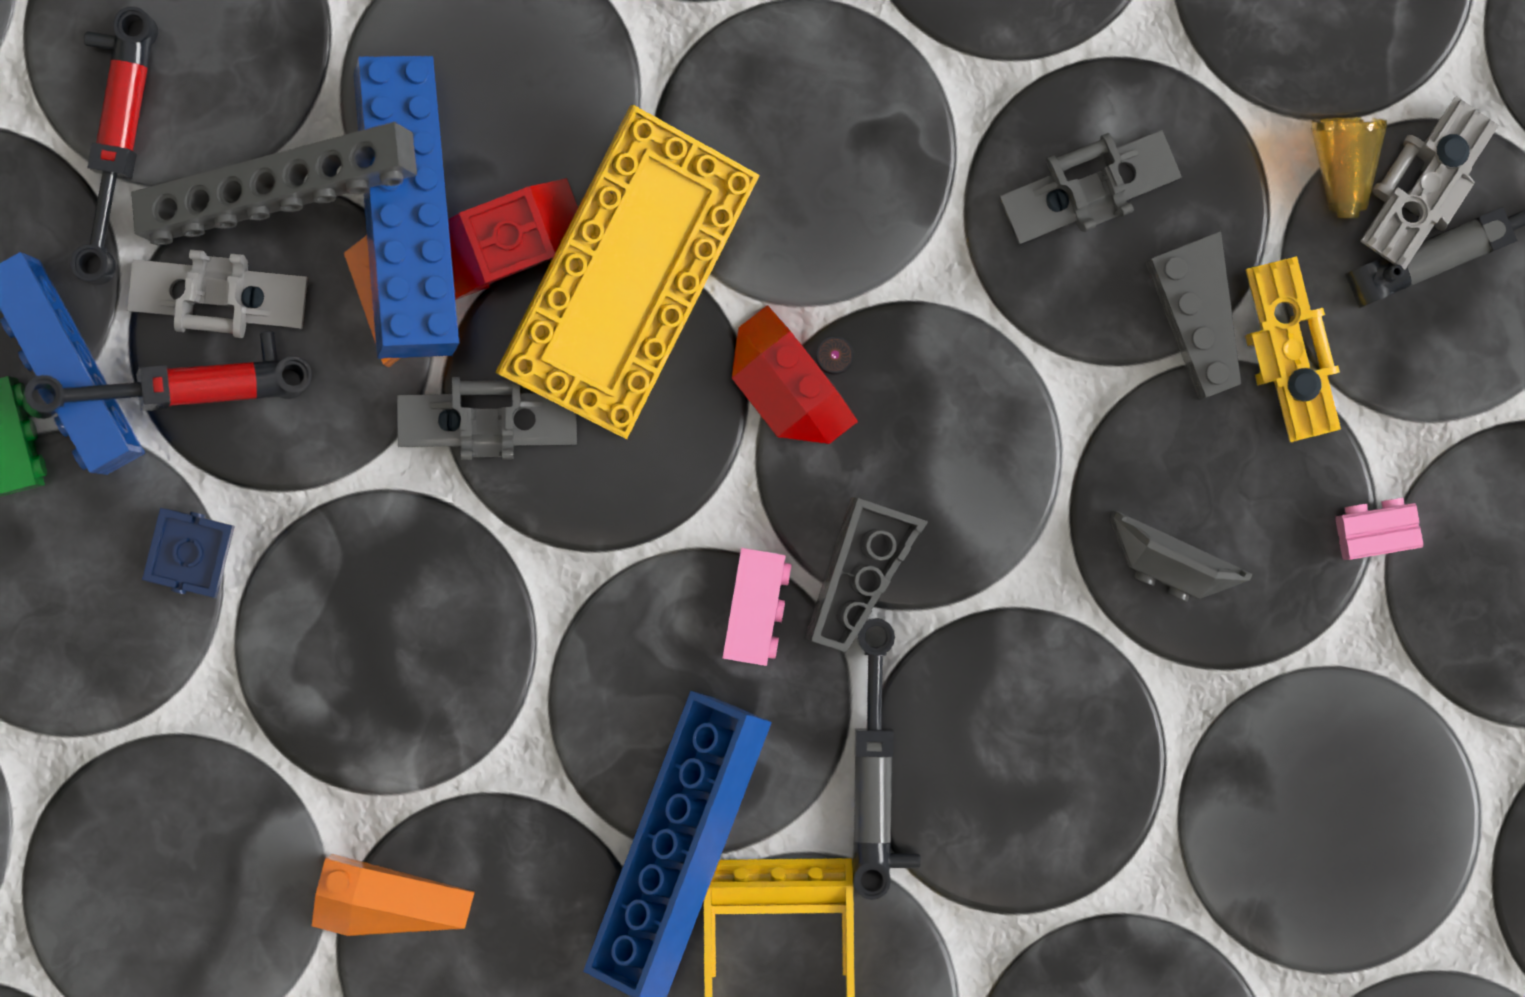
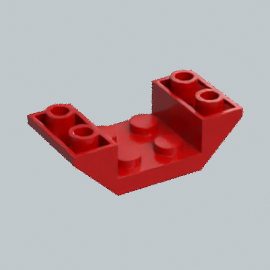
M567 178L523 188L460 212L448 219L455 300L489 288V283L553 259L578 210Z

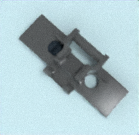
M1163 130L1119 148L1116 147L1111 135L1106 133L1100 136L1099 141L1056 158L1055 155L1047 157L1046 163L1051 174L1050 176L1001 195L999 198L1020 245L1072 223H1076L1080 231L1086 232L1096 228V225L1117 216L1123 217L1133 213L1134 208L1127 201L1181 179L1182 176ZM1101 155L1103 156L1107 167L1082 179L1067 181L1063 171ZM1119 164H1127L1133 169L1134 178L1132 182L1124 184L1118 171Z
M452 377V394L397 395L398 447H461V460H473V457H502V460H513L514 446L577 445L576 413L536 393H520V385L511 380H460V377ZM461 395H513L512 407H501L498 409L462 408ZM521 409H528L535 415V424L529 430H520L514 424V415Z

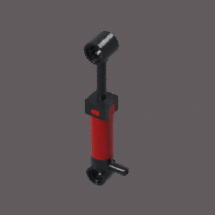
M135 6L123 8L116 14L113 21L115 36L87 31L84 35V44L86 46L113 50L97 141L91 144L87 166L91 171L102 174L90 244L79 247L71 258L73 273L79 279L94 285H102L109 282L116 271L114 257L108 252V248H104L117 177L133 178L137 155L133 152L151 48L158 36L156 22L144 10ZM136 20H142L144 23L142 32L137 36H129L128 28L130 24ZM99 256L101 260L100 269L94 274H89L86 270L87 261L90 257Z
M268 330L260 333L263 359L261 362L167 369V365L140 367L136 374L137 382L63 388L62 384L52 376L40 375L31 379L25 387L23 405L29 415L39 419H46L55 415L60 407H64V403L139 397L140 411L167 409L168 406L273 397L293 399L301 395L309 386L312 380V371L306 360L297 356H289L278 360L275 333ZM287 369L295 371L299 375L300 384L296 386L286 384L282 378V371ZM38 389H47L53 394L54 401L46 406L39 405L34 401L32 394Z

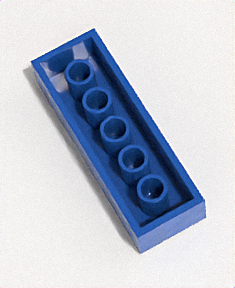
M20 252L1 262L0 310L4 317L0 319V322L10 338L16 337L22 350L18 354L28 371L34 370L36 376L49 375L54 377L62 384L63 388L107 385L108 383L41 261ZM38 389L40 396L46 404L54 401L53 394L50 391ZM116 399L64 403V407L59 408L58 416L54 418L64 437L70 436L76 449L72 453L76 462L82 470L88 469L89 473L108 475L146 454Z

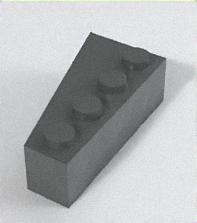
M851 498L805 639L847 653L870 616L874 605L881 594L887 589L892 576L901 562L905 560L912 544L919 533L923 531L928 521L860 498Z

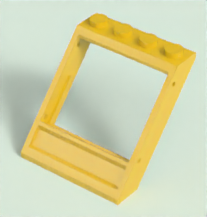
M852 858L719 860L704 899L705 997H713V977H716L715 914L842 913L843 976H846V997H855Z

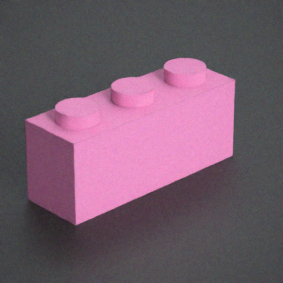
M741 548L723 659L767 666L768 658H776L779 637L772 636L774 621L782 623L785 600H779L778 597L780 586H788L792 565L784 563L786 555Z

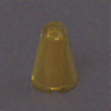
M1361 117L1320 119V121H1311L1312 136L1329 210L1337 211V218L1360 217V211L1367 210L1387 129V120L1384 118H1372V122H1364Z

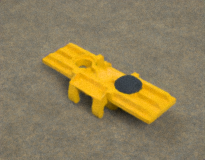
M1297 256L1245 269L1261 328L1260 331L1245 335L1247 346L1252 345L1255 347L1260 372L1255 375L1257 386L1274 381L1289 442L1341 430L1328 380L1329 375L1340 373L1338 365L1334 366L1322 316L1325 315L1324 308L1310 309ZM1279 303H1287L1293 308L1294 315L1291 316L1288 324L1280 323L1274 316V310ZM1305 320L1308 321L1320 368L1315 371L1310 369L1299 322Z

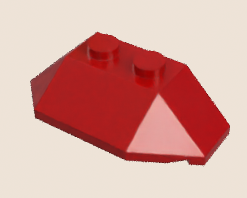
M768 305L738 327L732 380L777 437L830 444L858 422L836 388L794 334Z

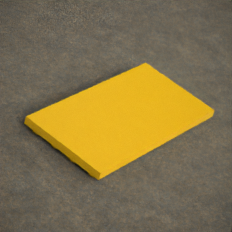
M630 105L495 373L627 439L760 175L639 107Z

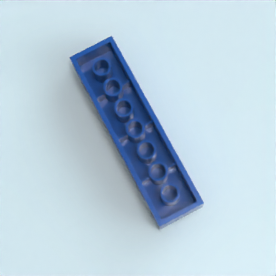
M433 56L358 57L353 73L358 131L391 122H396L412 131L417 176L405 178L403 183L399 185H378L370 187V191L363 194L377 359L453 356L459 344ZM373 157V159L371 160L370 166L374 162L375 157Z
M690 691L583 972L631 997H667L772 722L719 699Z

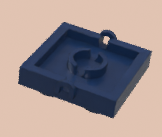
M160 508L142 580L171 587V591L186 594L189 591L217 598L235 526L206 519L205 514L192 511L190 514Z

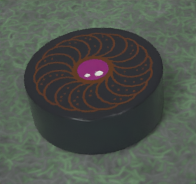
M837 336L823 340L816 354L819 367L824 372L832 375L841 374L848 370L854 357L853 348L850 343L844 338Z

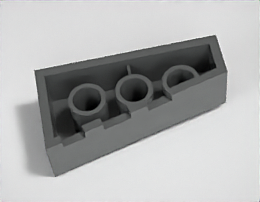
M1220 231L1151 258L1145 263L1199 400L1241 384Z

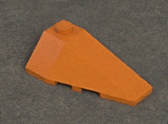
M331 854L325 858L316 890L312 927L346 936L465 929L475 892Z

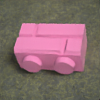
M1404 498L1381 501V509L1368 511L1367 504L1344 507L1346 515L1336 516L1335 518L1343 560L1422 548L1423 539L1421 528L1419 527L1420 522L1416 504H1405Z

